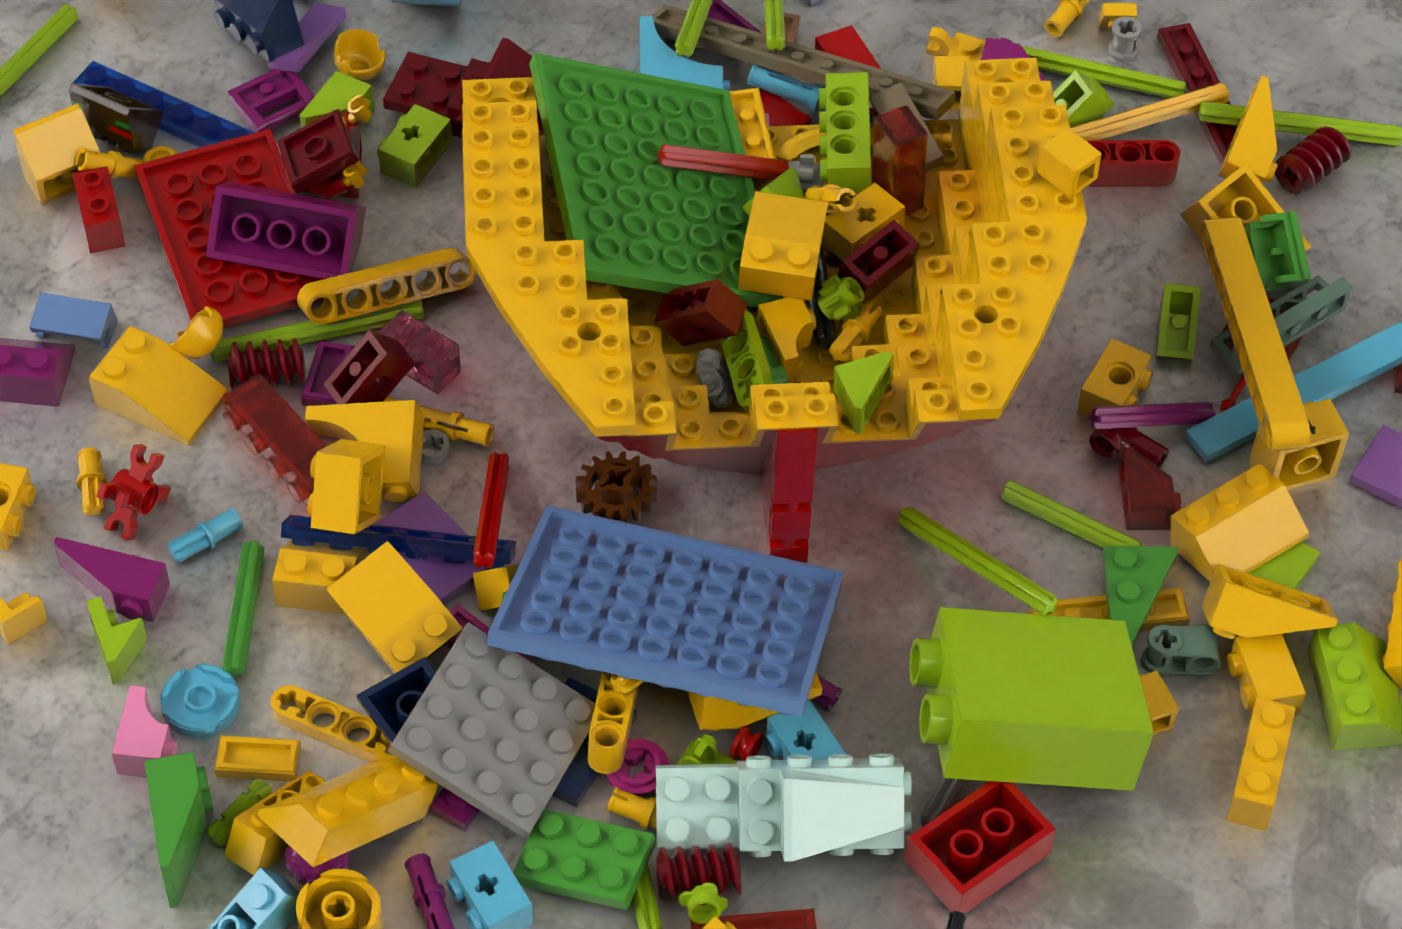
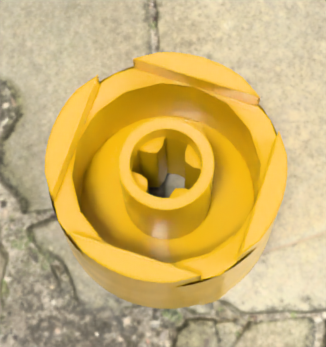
M349 869L325 871L320 874V878L313 881L310 885L308 882L298 895L296 915L299 929H384L379 894L376 888L374 889L368 882L367 878L357 871Z

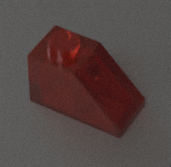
M1123 447L1119 464V478L1126 530H1171V515L1181 510V496L1179 492H1174L1172 477L1133 448Z

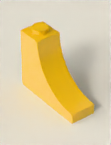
M416 400L306 406L305 421L315 436H328L386 445L382 500L403 502L407 498H414L419 494L425 416Z

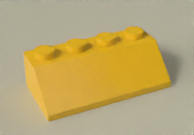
M399 758L377 761L259 810L257 816L312 867H315L425 818L439 784Z

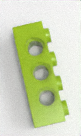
M868 72L826 73V88H819V109H826V111H819L820 133H827V135H820V157H827V159H820V181H828V184L852 189L857 195L871 185Z

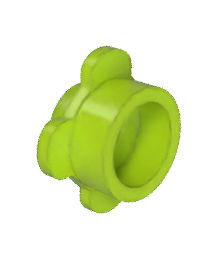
M704 883L701 886L695 887L691 892L686 891L679 896V903L687 907L689 918L699 924H707L715 916L719 918L721 912L728 906L727 899L720 897L717 893V886L713 883Z

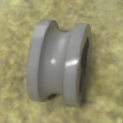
M439 430L424 431L421 464L428 467H437L444 464L450 456L448 437ZM433 445L436 449L439 448V450L433 452L427 446Z

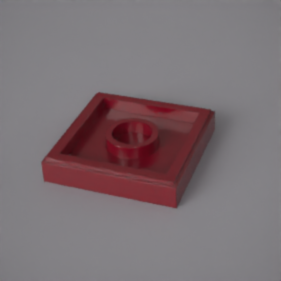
M339 109L277 141L291 186L297 194L360 161L345 118Z

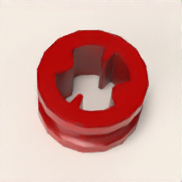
M743 726L733 741L729 757L734 760L741 758L743 761H746V757L757 755L764 735L760 732L752 734L750 727Z

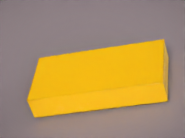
M220 735L214 769L216 777L261 778L262 780L292 781L297 778L301 742L295 739Z

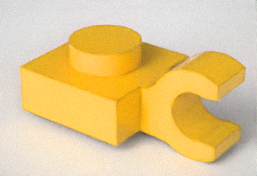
M932 27L928 36L929 43L926 52L942 56H969V60H981L986 40L956 32L953 39L944 29Z

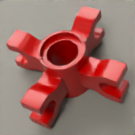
M143 444L133 445L130 453V470L122 469L114 476L111 482H102L96 495L101 500L110 499L115 501V512L107 518L104 529L108 531L117 530L119 522L122 521L124 531L121 538L125 540L135 539L138 532V514L142 516L147 515L157 502L167 501L171 487L166 484L158 485L154 483V478H152L153 473L162 465L165 455L152 453L149 462L146 463L144 453L147 446Z

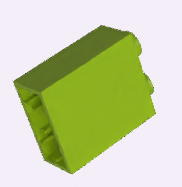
M949 607L939 608L931 639L915 638L910 653L909 674L912 686L927 687L928 694H925L920 709V738L923 743L938 744L944 778L1134 790L1154 731L1125 621Z

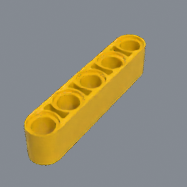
M445 248L308 283L299 290L297 303L299 308L313 323L319 325L328 324L464 289L474 281L476 270L471 261L459 249ZM461 262L460 269L456 273L450 274L451 267ZM427 271L426 278L419 283H415L417 275ZM388 280H393L392 287L387 291L381 292L382 285ZM359 289L354 299L346 300V296L351 290ZM324 297V302L319 308L311 309V305L316 299Z
M602 672L589 730L587 757L590 768L602 774L616 772L623 764L639 691L638 686L628 694H616L613 691L614 686L610 683L613 674Z

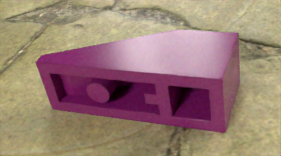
M56 537L54 547L59 565L97 597L101 596L102 601L111 609H114L116 613L131 620L142 618L143 620L154 622L170 587L166 563Z

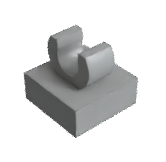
M800 154V162L789 161V168L793 166L798 173L804 196L808 188L812 186L822 187L824 181H820V163H814L815 155Z

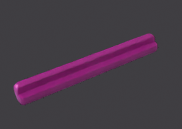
M1210 402L1094 407L1092 413L1088 414V420L1091 421V427L1094 429L1199 424L1215 416L1216 411L1213 410V405Z

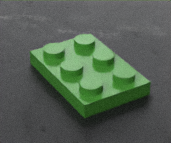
M544 809L530 833L513 870V874L523 887L627 911L657 842L654 833Z

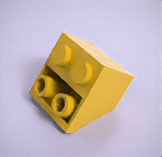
M78 103L13 130L23 176L41 205L76 190L72 173L82 172L76 167V156L81 148L100 152Z

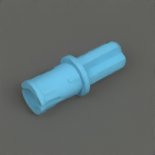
M230 507L227 511L205 523L202 521L197 522L196 528L168 543L167 547L172 558L177 562H182L207 547L209 549L215 548L216 542L236 531L242 530L243 524L237 512Z

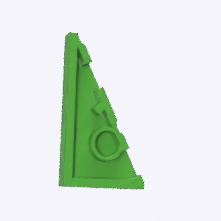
M1104 546L1102 558L1108 620L1126 622L1132 647L1154 605L1157 595L1164 585L1172 565H1174L1177 559L1178 547Z

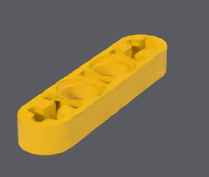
M286 685L273 692L270 699L272 715L281 725L370 763L397 759L396 756L387 754V748L391 744L370 717L297 686ZM291 701H296V707L289 706L286 710L282 709V704L289 705ZM323 713L331 714L335 718L334 722L327 727H319L313 723L314 718ZM356 728L366 729L370 733L369 737L362 742L350 740L348 734ZM378 737L381 738V743L377 742Z

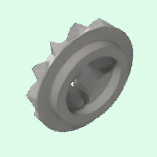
M707 348L700 351L696 362V374L699 384L707 385L708 400L719 408L731 405L735 391L732 387L733 383L725 359L720 357L719 352L715 349Z

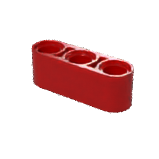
M1087 141L1102 153L1098 177L1088 185L1090 187H1162L1172 184L1176 179L1181 151L1179 146L1172 141Z

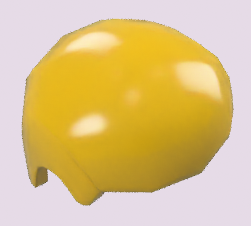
M348 29L338 35L333 58L339 72L360 81H369L381 74L385 64L386 51L381 50L376 34L363 29Z
M204 307V310L198 312L190 321L185 331L177 333L179 339L175 342H170L169 345L191 359H200L211 354L221 342L223 333V318L221 314L214 308Z

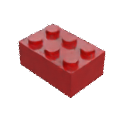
M988 781L910 835L907 842L905 862L952 913L953 911H959L966 914L1051 854L1056 828L1013 783Z

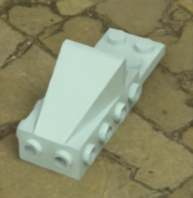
M887 753L870 754L869 758L853 759V756L849 754L829 755L828 759H812V756L790 755L787 757V760H771L769 756L755 755L746 757V761H737V764L656 765L657 849L660 847L675 849L676 846H681L683 849H691L693 845H698L700 849H706L709 844H714L716 848H724L725 843H731L733 848L747 851V855L750 857H768L772 855V851H781L784 862L799 860L826 851L835 856H847L854 853L853 849H870L871 854L890 855L894 853V849L904 848V836H910L912 833L911 812L904 811V796H911V772L904 771L900 758H894L893 754Z

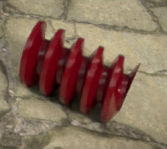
M1328 126L1319 127L1313 134L1307 136L1294 148H1291L1276 160L1275 163L1278 166L1275 176L1285 190L1291 194L1298 195L1302 190H1310L1315 183L1323 180L1324 176L1330 175L1334 169H1338L1342 163L1347 162L1352 156L1351 146L1345 136L1338 130Z
M296 338L291 339L289 349H285L282 340L277 339L274 350H270L267 341L262 340L259 351L255 350L251 341H247L244 352L240 351L237 342H232L230 353H228L231 389L234 388L236 378H238L243 388H248L251 377H253L257 387L264 385L266 376H268L272 386L278 385L281 375H283L287 385L293 384L295 374H298L302 384L306 383L303 348H300Z
M725 843L722 855H719L714 844H709L705 856L702 855L698 845H693L689 857H686L681 846H676L671 859L666 848H659L656 857L659 899L663 888H667L671 899H676L679 887H683L685 892H691L696 886H701L704 883L715 884L721 896H725L728 885L733 884L737 895H742L739 854L735 853L731 843Z

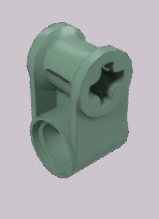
M1163 624L1155 626L1148 634V647L1145 648L1142 654L1141 662L1143 667L1150 673L1157 670L1160 676H1208L1214 674L1220 669L1221 661L1216 633L1212 631L1213 627L1203 624L1193 626H1170ZM1161 635H1164V636H1163V639H1162V642L1160 643V642H1159L1160 636H1161ZM1166 658L1164 665H1161L1162 659Z

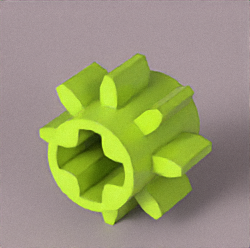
M835 274L822 283L823 289L819 291L818 305L827 318L831 320L842 318L846 321L860 314L859 308L863 306L864 292L855 279L851 277L839 279Z

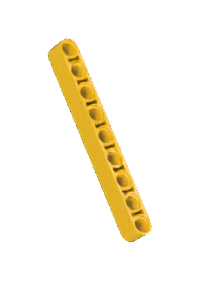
M1240 217L1203 220L1201 238L1204 252L1268 451L1308 448L1310 444L1308 418Z

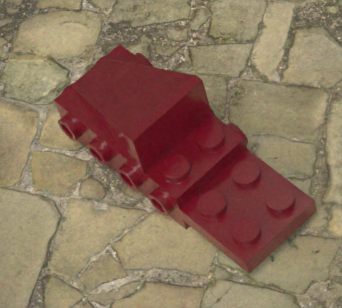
M502 38L490 62L471 58L468 66L407 52L383 98V107L387 110L407 114L414 104L451 119L452 136L462 138V80L532 77L529 65L532 56L507 38ZM537 103L539 136H542L544 132Z

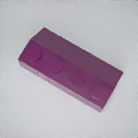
M227 181L216 185L206 257L322 279L351 273L361 244L366 207Z
M0 338V401L59 407L75 352V346L72 344Z

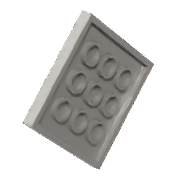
M468 622L387 751L525 839L530 834L590 730L595 703L516 652H508L501 648L487 645L488 634Z

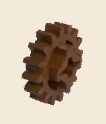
M607 451L605 459L602 461L598 457L593 456L592 467L583 464L581 466V476H576V502L581 503V512L585 514L592 512L594 516L619 520L627 523L628 518L632 517L636 522H640L641 511L651 513L652 502L657 500L656 475H651V465L645 464L640 466V456L638 455L631 460L626 459V451H621L618 458H613L611 452Z

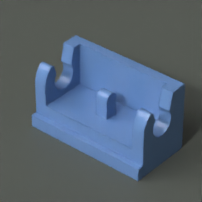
M40 292L29 328L31 332L36 333V337L44 338L46 333L94 340L96 343H100L99 347L108 348L118 320L111 303Z

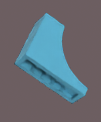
M639 16L640 73L729 90L730 92V80H723L722 65L703 64L683 56H677L675 51L669 48L658 35L653 16Z

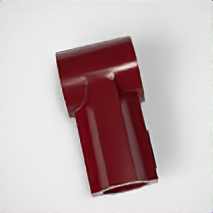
M1137 427L1095 429L1089 437L1091 448L1099 456L1105 459H1114L1117 456L1149 477L1155 476L1159 472L1169 453L1168 448L1138 431Z

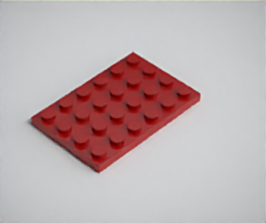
M271 129L134 165L139 185L190 321L198 312L204 310L206 306L216 309L221 314L223 328L299 307L297 303L299 290L308 283L323 280L317 277L206 257L216 185L228 181L296 194L291 186ZM324 297L316 299L313 303L324 300Z

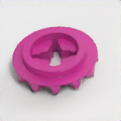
M640 738L628 739L621 768L616 772L606 774L609 785H614L639 797L649 792L655 794L656 765H669L666 753L659 745L652 741ZM644 759L645 773L638 772L636 776L631 778L629 766L636 767Z

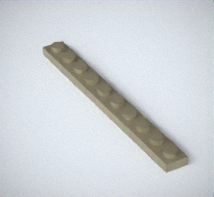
M666 4L652 15L658 35L666 39L677 40L687 11ZM709 17L705 20L696 44V48H703L716 52L721 56H729L751 65L755 64L774 70L777 73L788 74L801 78L806 82H814L826 86V73L868 72L869 96L902 82L919 114L927 119L938 120L955 104V91L786 40L783 50L774 49L770 51L766 45V34Z

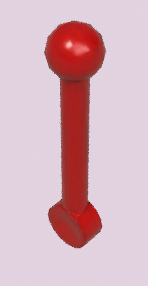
M1244 374L1230 397L1221 402V412L1235 406L1234 402L1246 385Z

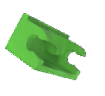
M1296 211L1260 216L1261 221L1249 222L1245 225L1248 241L1266 293L1294 290L1311 279Z

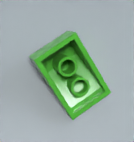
M194 752L144 761L160 869L170 908L178 907L205 838L206 829L208 828L206 812L213 811L205 766L197 767Z

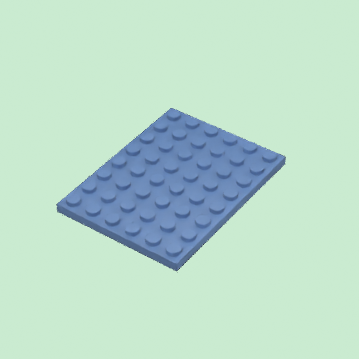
M547 505L488 631L487 645L501 648L508 652H519L537 656L547 661H559L587 670L594 669L626 679H637L655 683L665 688L690 691L704 697L712 696L737 702L744 706H755L773 710L783 715L803 717L841 590L844 571Z

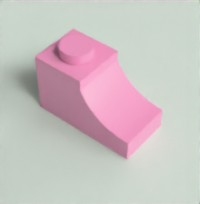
M134 685L129 687L112 751L116 772L120 775L146 777L144 761L177 755V741L172 740L169 724L159 723L150 714L151 707L146 687Z

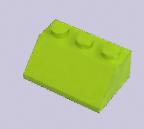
M1356 623L1336 624V627L1314 629L1308 648V655L1332 749L1336 751L1402 745V702L1397 685L1384 670L1382 658L1387 650L1386 643Z

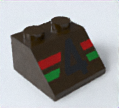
M70 85L72 105L77 103L80 105L95 139L107 141L109 138L117 142L116 148L131 154H136L137 150L152 149L164 113L163 110L108 86Z

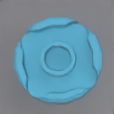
M209 664L195 665L196 668L187 671L185 668L177 671L165 683L160 695L162 715L167 724H169V727L180 735L192 738L212 737L226 730L236 720L241 707L239 688L233 676L227 671L222 670L221 667Z

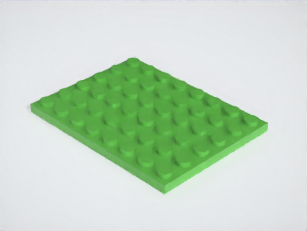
M534 53L529 65L566 240H584L587 281L668 293L674 288L718 279L744 300L748 307L758 308V304L783 299V296L738 289L740 262L750 217L742 206L755 195L752 178L666 167L659 164V158L657 157L658 151H660L661 146L664 144L745 155L729 90Z

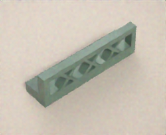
M1317 275L1272 302L1270 307L1283 346L1288 345L1345 310L1352 285L1344 277L1329 285ZM1314 290L1318 291L1306 299V295L1313 292ZM1285 308L1288 309V310L1285 311L1284 313L1280 314V311H1281V310H1283V309H1285ZM1228 329L1211 339L1210 347L1240 374L1243 371L1235 346L1232 351L1225 345L1233 341Z

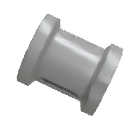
M1119 17L1112 24L1114 36L1108 45L1110 56L1115 60L1121 62L1131 61L1136 58L1139 51L1137 39L1142 34V25L1140 21L1133 17Z

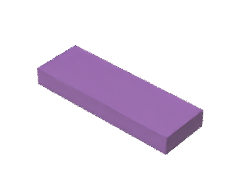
M315 3L299 21L305 45L276 58L272 62H268L269 68L299 73L346 19L345 7Z

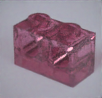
M403 310L378 332L398 340L414 361L415 365L406 376L437 395L461 372L459 344Z

